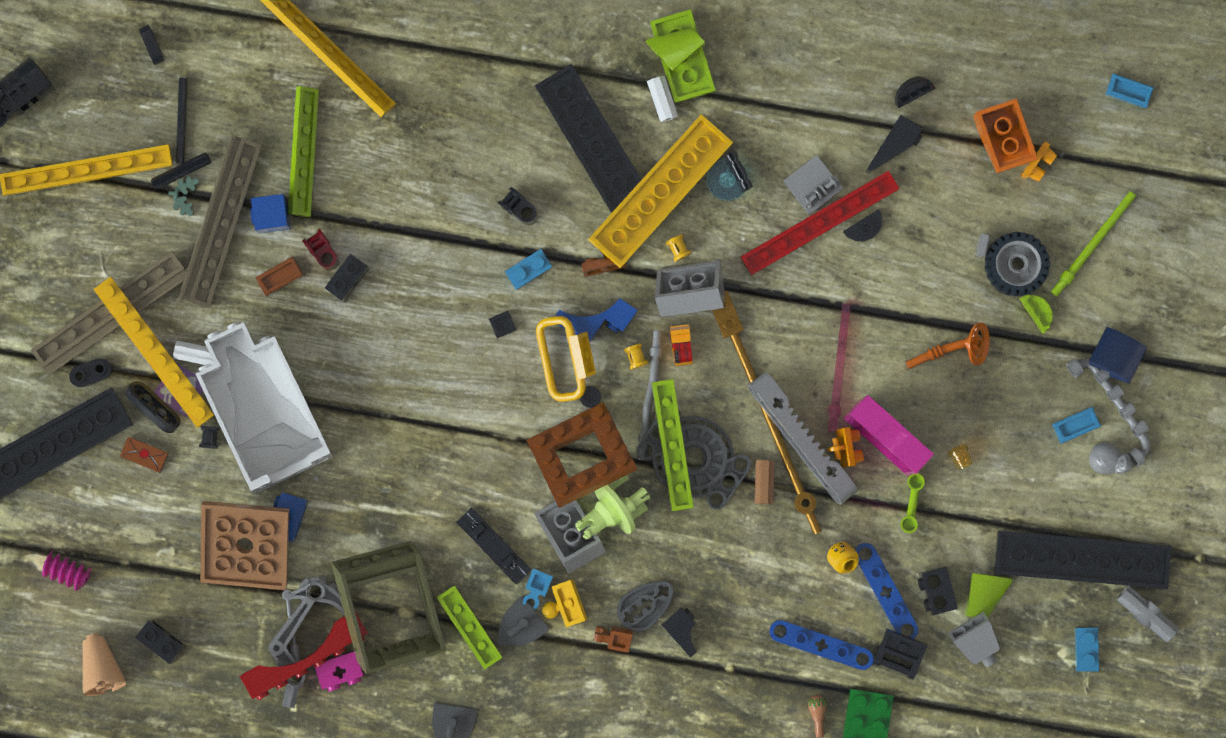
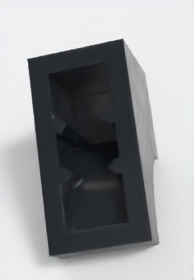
M680 607L661 625L691 658L697 652L691 642V629L695 625L692 620L696 617L688 608L683 610Z

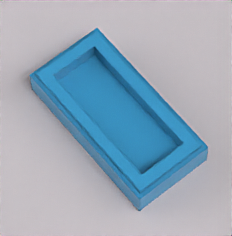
M1113 73L1105 95L1146 109L1154 87Z
M1093 407L1052 424L1060 444L1101 427Z

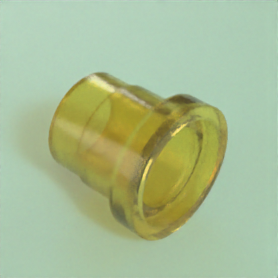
M967 444L959 445L947 452L948 456L952 457L958 470L972 464L967 451L969 449Z

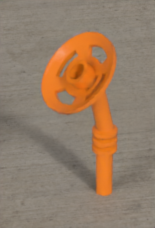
M978 322L972 327L969 337L941 346L936 345V348L932 347V350L929 348L927 349L928 352L905 361L908 369H911L926 361H934L935 357L937 359L939 356L943 357L944 353L966 347L971 363L973 365H981L989 351L990 336L988 328L984 323ZM979 331H981L982 338L978 334Z

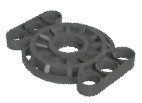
M698 416L680 418V422L684 421L685 425L681 426L684 449L698 447L703 453V461L699 466L695 468L687 466L691 491H697V494H692V498L707 496L706 501L711 508L721 509L726 505L750 470L751 460L744 454L734 456V449L730 438L717 423ZM656 417L638 443L636 454L643 460L653 459L655 473L660 482L668 489L667 479L661 477L657 467L661 466L666 476L661 441L652 435L653 429L658 426ZM697 419L703 421L702 425L690 424L689 420ZM708 423L715 426L719 432L716 433L713 429L707 427ZM722 435L727 440L729 448L727 449L725 447L723 440L721 439ZM644 444H648L652 448V453L647 457L642 456L640 453V448ZM660 456V461L656 462V457ZM738 458L746 460L747 466L745 469L738 470L736 468L735 462ZM728 475H731L735 480L734 485L730 488H726L723 485V479ZM707 488V492L702 493V490ZM715 493H719L722 496V503L718 506L711 503V496Z

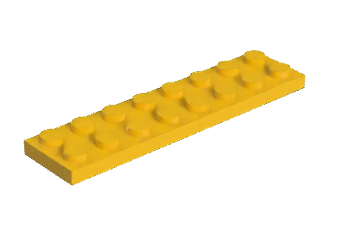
M701 114L588 240L621 268L733 142Z

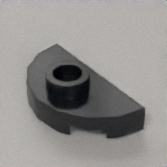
M916 76L910 78L898 88L895 95V105L900 108L936 88L925 77Z
M876 210L842 233L848 239L856 242L871 240L879 233L882 226L880 210Z

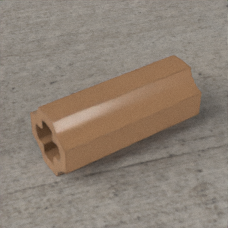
M756 460L754 504H773L775 461Z

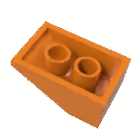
M1017 98L975 112L973 119L996 173L1038 160Z

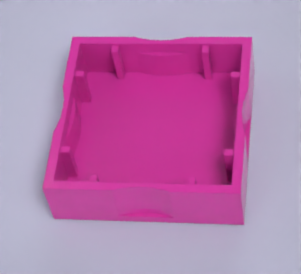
M869 395L861 398L843 418L854 429L859 430L865 439L907 476L917 474L934 455Z

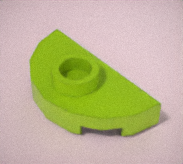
M1026 295L1019 298L1043 335L1052 323L1053 311L1050 304L1044 298L1036 295Z

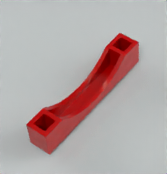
M355 611L362 641H364V635L368 633ZM345 616L334 622L329 635L322 645L305 659L285 666L267 667L257 665L241 674L239 677L251 699L257 698L259 701L269 695L268 690L276 686L278 690L289 683L287 679L294 675L297 679L308 673V667L312 665L318 667L327 662L326 657L334 654L336 657L345 652V646L352 643Z

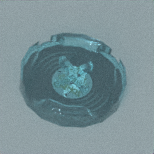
M726 159L716 161L708 170L706 184L709 192L715 198L722 201H732L738 199L745 192L741 190L740 182H737L730 168L731 164H728Z

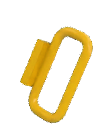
M564 316L544 318L537 324L536 337L549 394L559 402L577 400L585 393V378L596 374L588 332L575 334L572 322ZM561 324L565 327L577 381V390L574 392L560 393L556 389L544 334L547 326Z

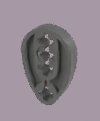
M666 581L651 582L626 593L620 599L617 607L618 618L622 625L633 631H644L650 628L659 620L670 604L673 595L672 585ZM660 585L669 587L667 591L668 596L661 595L654 598L660 591L658 588ZM642 599L652 600L650 604L652 608L650 610L644 608L642 616L635 615L633 623L623 620L625 612L632 613L634 605L640 607L643 604Z

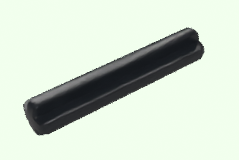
M205 152L152 178L151 183L158 190L210 164L211 159Z

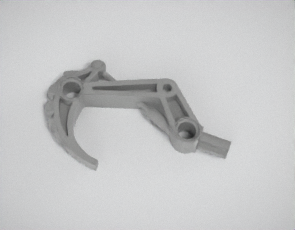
M323 575L308 579L304 578L299 588L293 591L286 589L282 592V598L286 600L288 619L268 645L269 651L278 666L294 664L301 660L299 644H296L295 632L315 601L331 604L338 608L345 616L336 582H327L326 576ZM314 585L321 588V593L317 597H312L309 594V589ZM301 599L302 601L292 613L290 600ZM290 640H292V645L290 646L291 653L287 649ZM305 674L297 682L287 679L289 683L286 685L282 706L295 708L299 688H303Z

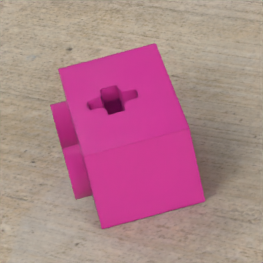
M355 652L329 659L324 664L315 667L321 689L327 688L328 692L341 688L340 684L347 681L349 685L361 682L360 677L365 676V672L357 662ZM338 666H340L341 669L346 670V673L343 674V678H341L340 675L335 674V671L338 670Z

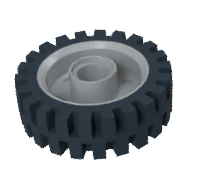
M1012 232L998 238L989 248L985 257L986 276L990 280V284L999 292L1008 296H1024L1034 292L1044 283L1049 274L1050 257L1046 247L1041 244L1039 239L1034 238L1033 235L1024 232ZM1013 259H1019L1022 262L1021 270L1013 268Z

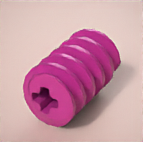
M51 551L44 562L42 576L48 577L50 575V580L52 581L58 578L59 584H63L66 581V587L70 588L74 585L75 591H79L84 587L90 577L92 567H89L85 572L83 563L76 568L75 560L69 565L68 557L60 561V554L58 553L53 558V551Z

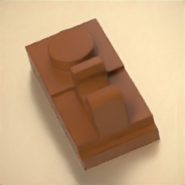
M604 254V259L590 258L585 260V263H581L584 278L621 268Z

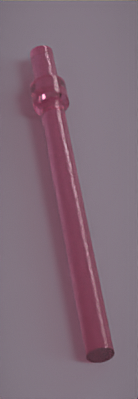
M847 303L842 304L831 405L828 407V414L830 415L828 432H837L838 416H841L840 397L851 304Z

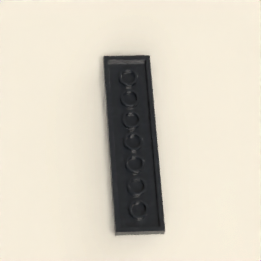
M570 64L536 84L535 88L609 211L612 213L637 186L641 178L573 65Z
M111 387L2 447L0 449V499L133 426L114 388Z
M997 531L994 574L1168 589L1171 546Z

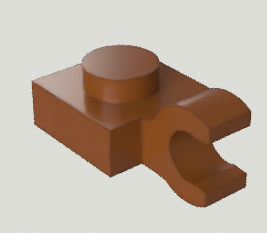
M596 626L593 641L608 643L607 649L629 653L633 630L612 626L611 631H608L604 627Z

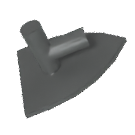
M523 596L515 601L504 614L498 630L497 645L522 646L535 641L549 630V627L528 602L526 605L523 604Z
M434 703L432 726L435 738H468L475 724L477 710Z

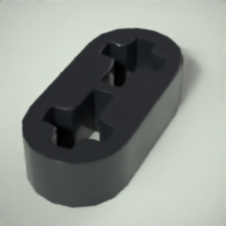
M150 25L139 28L153 64L157 65L164 62L163 54Z

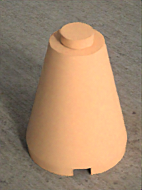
M99 633L86 636V640L83 641L82 684L85 696L102 695L107 690L112 689L113 692L126 686V679L104 636H99Z

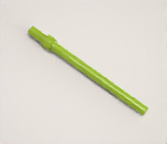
M1128 192L1070 268L1064 270L1060 275L1059 282L1051 290L1053 295L1058 297L1066 285H1070L1075 279L1074 275L1135 199L1136 195L1134 193Z

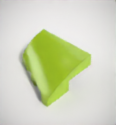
M691 28L650 38L645 41L671 71L675 70L705 45V41Z
M972 573L965 616L975 617L984 611L988 618L1011 585L1012 579Z

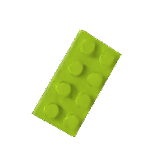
M691 9L650 21L654 37L689 28L698 34ZM703 47L673 71L661 59L674 104L716 91Z

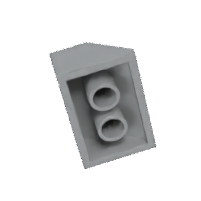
M720 260L657 270L655 300L661 317L724 308L725 291Z

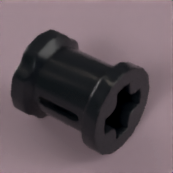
M201 426L202 441L199 447L218 449L216 441L217 431H220V427Z

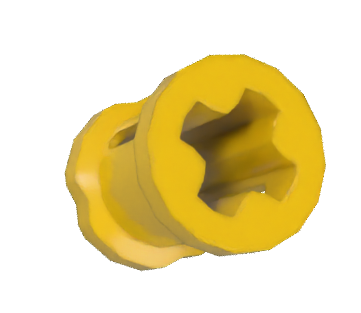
M682 234L665 242L674 255V262L692 254L687 249Z
M641 343L624 349L631 363L630 370L649 364L648 360L644 358Z

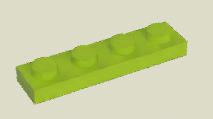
M455 585L436 597L484 670L503 658Z

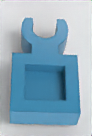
M533 568L525 589L530 590V594L524 597L523 604L526 605L527 600L532 598L535 601L533 609H537L539 606L538 596H546L553 576Z

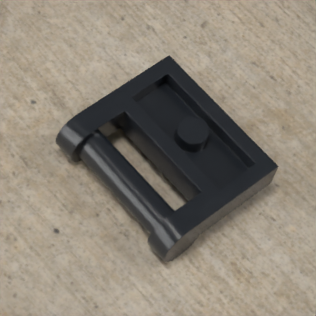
M886 628L874 657L873 665L885 666L907 675V678L913 680L926 651L927 643ZM886 652L912 662V665L908 667L883 657L884 653Z

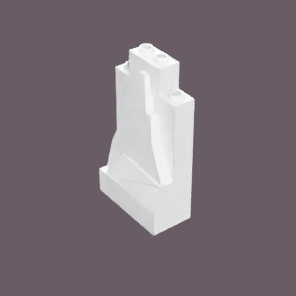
M235 322L227 326L228 330L222 333L216 331L207 336L208 339L204 342L215 364L212 366L211 364H206L199 368L200 372L195 374L251 492L257 494L331 459L333 456L275 336L272 338L265 336L258 340L259 344L255 345L244 322L241 324Z

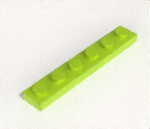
M303 86L296 87L288 215L311 217L319 89Z
M674 379L651 382L671 511L694 508Z

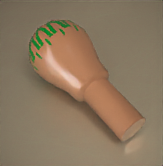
M813 695L808 701V709L815 723L816 737H824L823 720L825 719L827 702L821 695Z

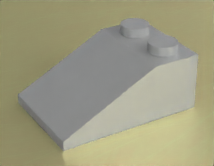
M576 500L561 508L558 507L555 501L534 513L568 574L606 553L597 534L587 540L583 537L584 531L591 525H588L581 531L577 530L575 524L585 514Z

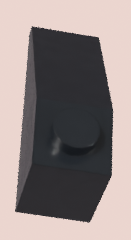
M900 115L865 172L870 174L909 150L912 145L917 146L923 136L920 134L922 127Z

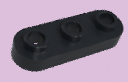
M134 381L129 385L126 390L127 398L154 424L166 433H173L177 430L181 423L180 417L148 386L140 381Z

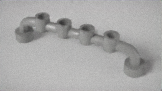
M1072 359L1066 364L1071 375L1077 378L1084 373L1082 368L1087 367L1091 369L1096 381L1105 389L1107 397L1114 402L1121 417L1129 424L1132 433L1141 441L1142 447L1140 450L1134 448L1128 452L1132 457L1133 464L1139 467L1145 463L1144 457L1150 450V441L1146 435V432L1149 431L1148 426L1143 420L1137 422L1133 416L1136 413L1135 407L1130 402L1127 404L1123 402L1121 397L1124 395V392L1119 385L1112 386L1108 380L1111 378L1109 372L1090 366V359L1079 361Z

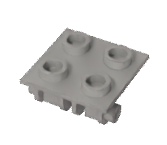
M817 155L783 180L809 215L843 189L839 184L838 178L831 174Z

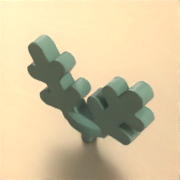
M187 176L186 183L179 179L175 191H169L168 195H172L175 202L174 210H178L179 207L181 208L180 215L185 213L188 216L193 215V211L190 209L192 203L185 204L184 202L187 198L185 196L179 198L178 194L181 191L184 195H187V188L195 191V185L199 183L197 178L191 180V177Z

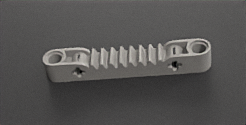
M764 372L748 385V389L830 496L841 505L858 491L854 482L840 464L835 461H829L830 456L823 457L825 449H817L820 443L812 442L815 437L814 435L807 436L809 429L802 430L801 427L804 422L797 423L798 415H791L793 408H788L789 400L774 379ZM775 401H779L778 407L774 408L773 404ZM828 469H831L833 471L831 472V476L826 475Z

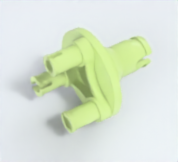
M628 475L595 490L599 501L596 502L594 510L585 515L581 520H578L575 524L577 530L581 531L588 525H591L584 531L583 537L586 540L596 535L605 527H614L616 525L623 532L631 534L635 531L633 520L648 511L644 503L650 499V495H646L648 492L641 487L628 498L620 497L615 492V489L629 480Z

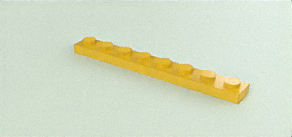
M260 0L380 117L395 107L396 103L290 0Z
M168 144L0 174V182L3 196L173 167L170 145Z
M110 276L94 288L95 293L195 426L198 428L215 415L115 280Z

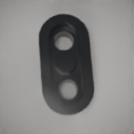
M98 358L74 367L69 374V379L74 386L83 388L108 379L112 374L113 368L108 360ZM99 365H102L104 367V370L101 373L97 372V367ZM81 372L83 379L79 381L77 380V374Z

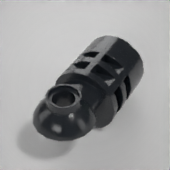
M31 57L0 80V128L4 126L9 116L17 111L22 115L24 111L55 90L52 83Z

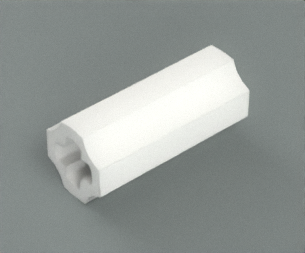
M659 76L647 81L660 123L677 118L678 114L665 76Z
M182 341L176 342L173 352L174 359L202 365L211 364L212 366L215 364L206 346Z

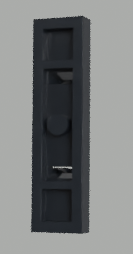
M472 507L456 522L515 584L532 570Z

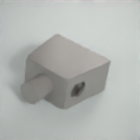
M984 611L948 632L954 644L972 664H977L980 661L983 662L985 667L995 664L996 658L993 654L999 651L1000 647L991 623Z

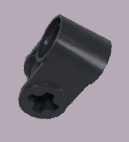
M513 187L509 188V193L502 201L499 200L497 202L506 212L513 215L524 225H532L538 219L536 208ZM527 209L532 210V218L524 219L522 217L523 211Z

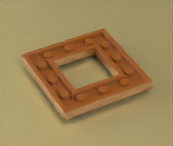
M604 402L527 439V443L559 508L638 470ZM595 432L608 459L569 478L556 450Z

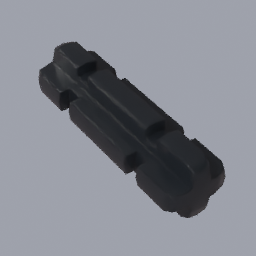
M736 151L727 153L725 158L728 164H731L730 168L737 182H740L741 190L743 192L750 190L753 185L750 179L747 178L748 175L741 161H738L739 157Z

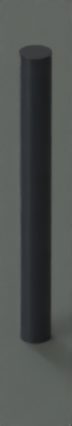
M183 77L179 78L176 163L179 164L184 163L188 78Z

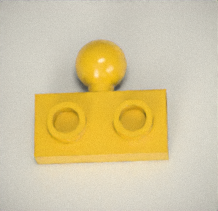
M574 579L552 586L557 603L549 601L543 605L542 613L546 618H555L560 611L566 627L588 620Z

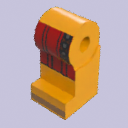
M689 324L670 327L675 367L693 364Z

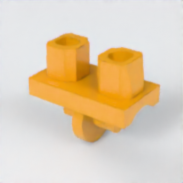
M1045 141L1036 152L1038 160L1029 162L1020 175L1024 179L1029 177L1037 182L1042 179L1046 171L1037 166L1038 162L1042 160L1050 166L1057 157L1049 148V143Z
M850 427L836 429V438H832L833 447L827 448V451L834 452L835 460L840 459L842 468L856 466V463L864 461L862 450H853L852 442L860 441V431L850 429Z

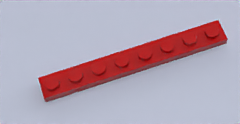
M887 171L740 258L752 276L888 197L900 188L891 173Z

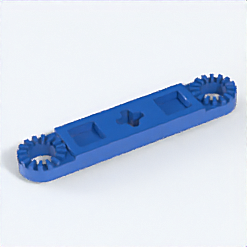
M869 543L859 544L855 549L858 555L860 550L866 547L870 549L871 557L868 560H862L859 556L858 564L895 632L901 633L902 626L910 624L913 627V633L908 637L915 638L918 634V626L876 549ZM883 586L892 589L889 593V598L885 595L881 596L880 593L883 591Z
M777 620L770 626V636L777 642L860 670H866L873 664L874 658L872 653L863 647L782 620ZM777 625L785 626V636H775L774 628ZM824 639L827 648H822L821 651H818V646L815 643ZM859 653L867 654L869 658L867 664L859 665L857 663L856 657Z

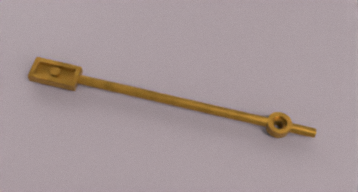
M725 291L724 308L712 310L723 338H731L747 378L751 383L757 377L738 334L744 331L729 293ZM760 406L796 491L797 497L794 500V506L799 513L806 515L813 534L820 533L822 531L813 512L816 507V499L812 494L805 492L778 427ZM803 499L809 500L810 504L808 507L802 506L801 502Z

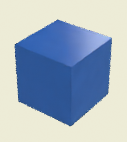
M284 194L251 198V221L256 232L261 234L291 230L288 202Z

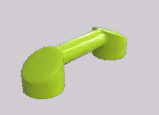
M918 473L911 474L907 480L911 492L907 516L900 523L901 529L905 533H913L918 528V522L915 519L919 490L925 485L924 477Z

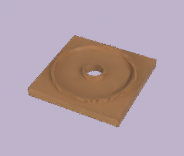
M203 501L201 504L200 582L286 590L288 587L290 509ZM247 538L252 541L253 547L244 549L239 545L238 540Z

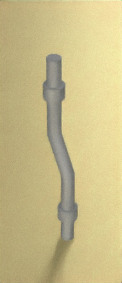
M653 330V342L649 351V356H651L650 376L643 405L641 433H638V442H640L650 427L651 408L654 400L651 382L658 381L660 357H662L663 348H661L662 331ZM644 444L640 448V453L644 457H647L648 444Z

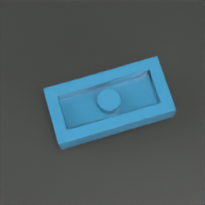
M542 249L506 270L505 273L515 289L518 290L553 267Z
M1075 628L1076 671H1099L1098 628Z

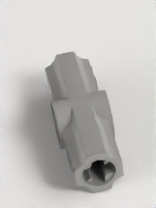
M1127 586L1116 599L1134 615L1133 617L1147 629L1150 628L1165 642L1171 640L1179 630L1175 624L1162 614V611L1149 600H1145L1130 586Z

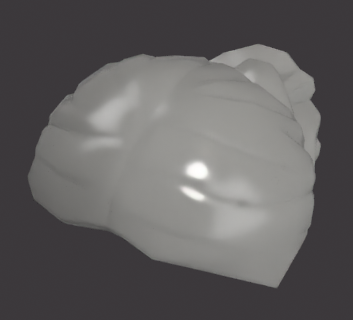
M1098 443L1090 451L1089 463L1091 468L1097 473L1124 474L1133 468L1131 455L1121 452L1112 443Z

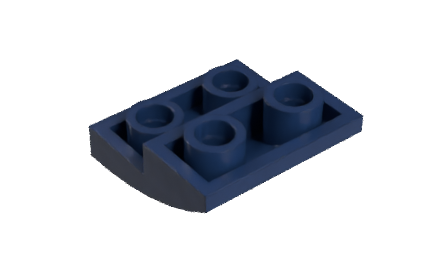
M1106 327L1089 360V365L1107 371L1110 377L1130 384L1147 351V347L1117 330Z

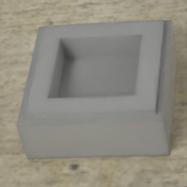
M979 235L975 257L983 258L986 256L989 235Z

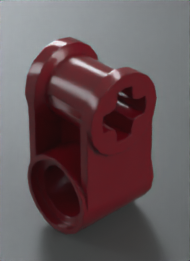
M320 228L316 234L302 240L312 256L315 257L325 270H334L338 266L339 258ZM326 255H333V262L325 265L323 263L324 257Z

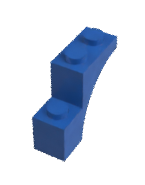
M619 298L612 307L598 315L580 317L570 315L559 309L555 316L568 318L572 322L575 334L588 332L589 342H591L605 321L608 323L606 327L615 333L618 331L623 333L637 313V309Z

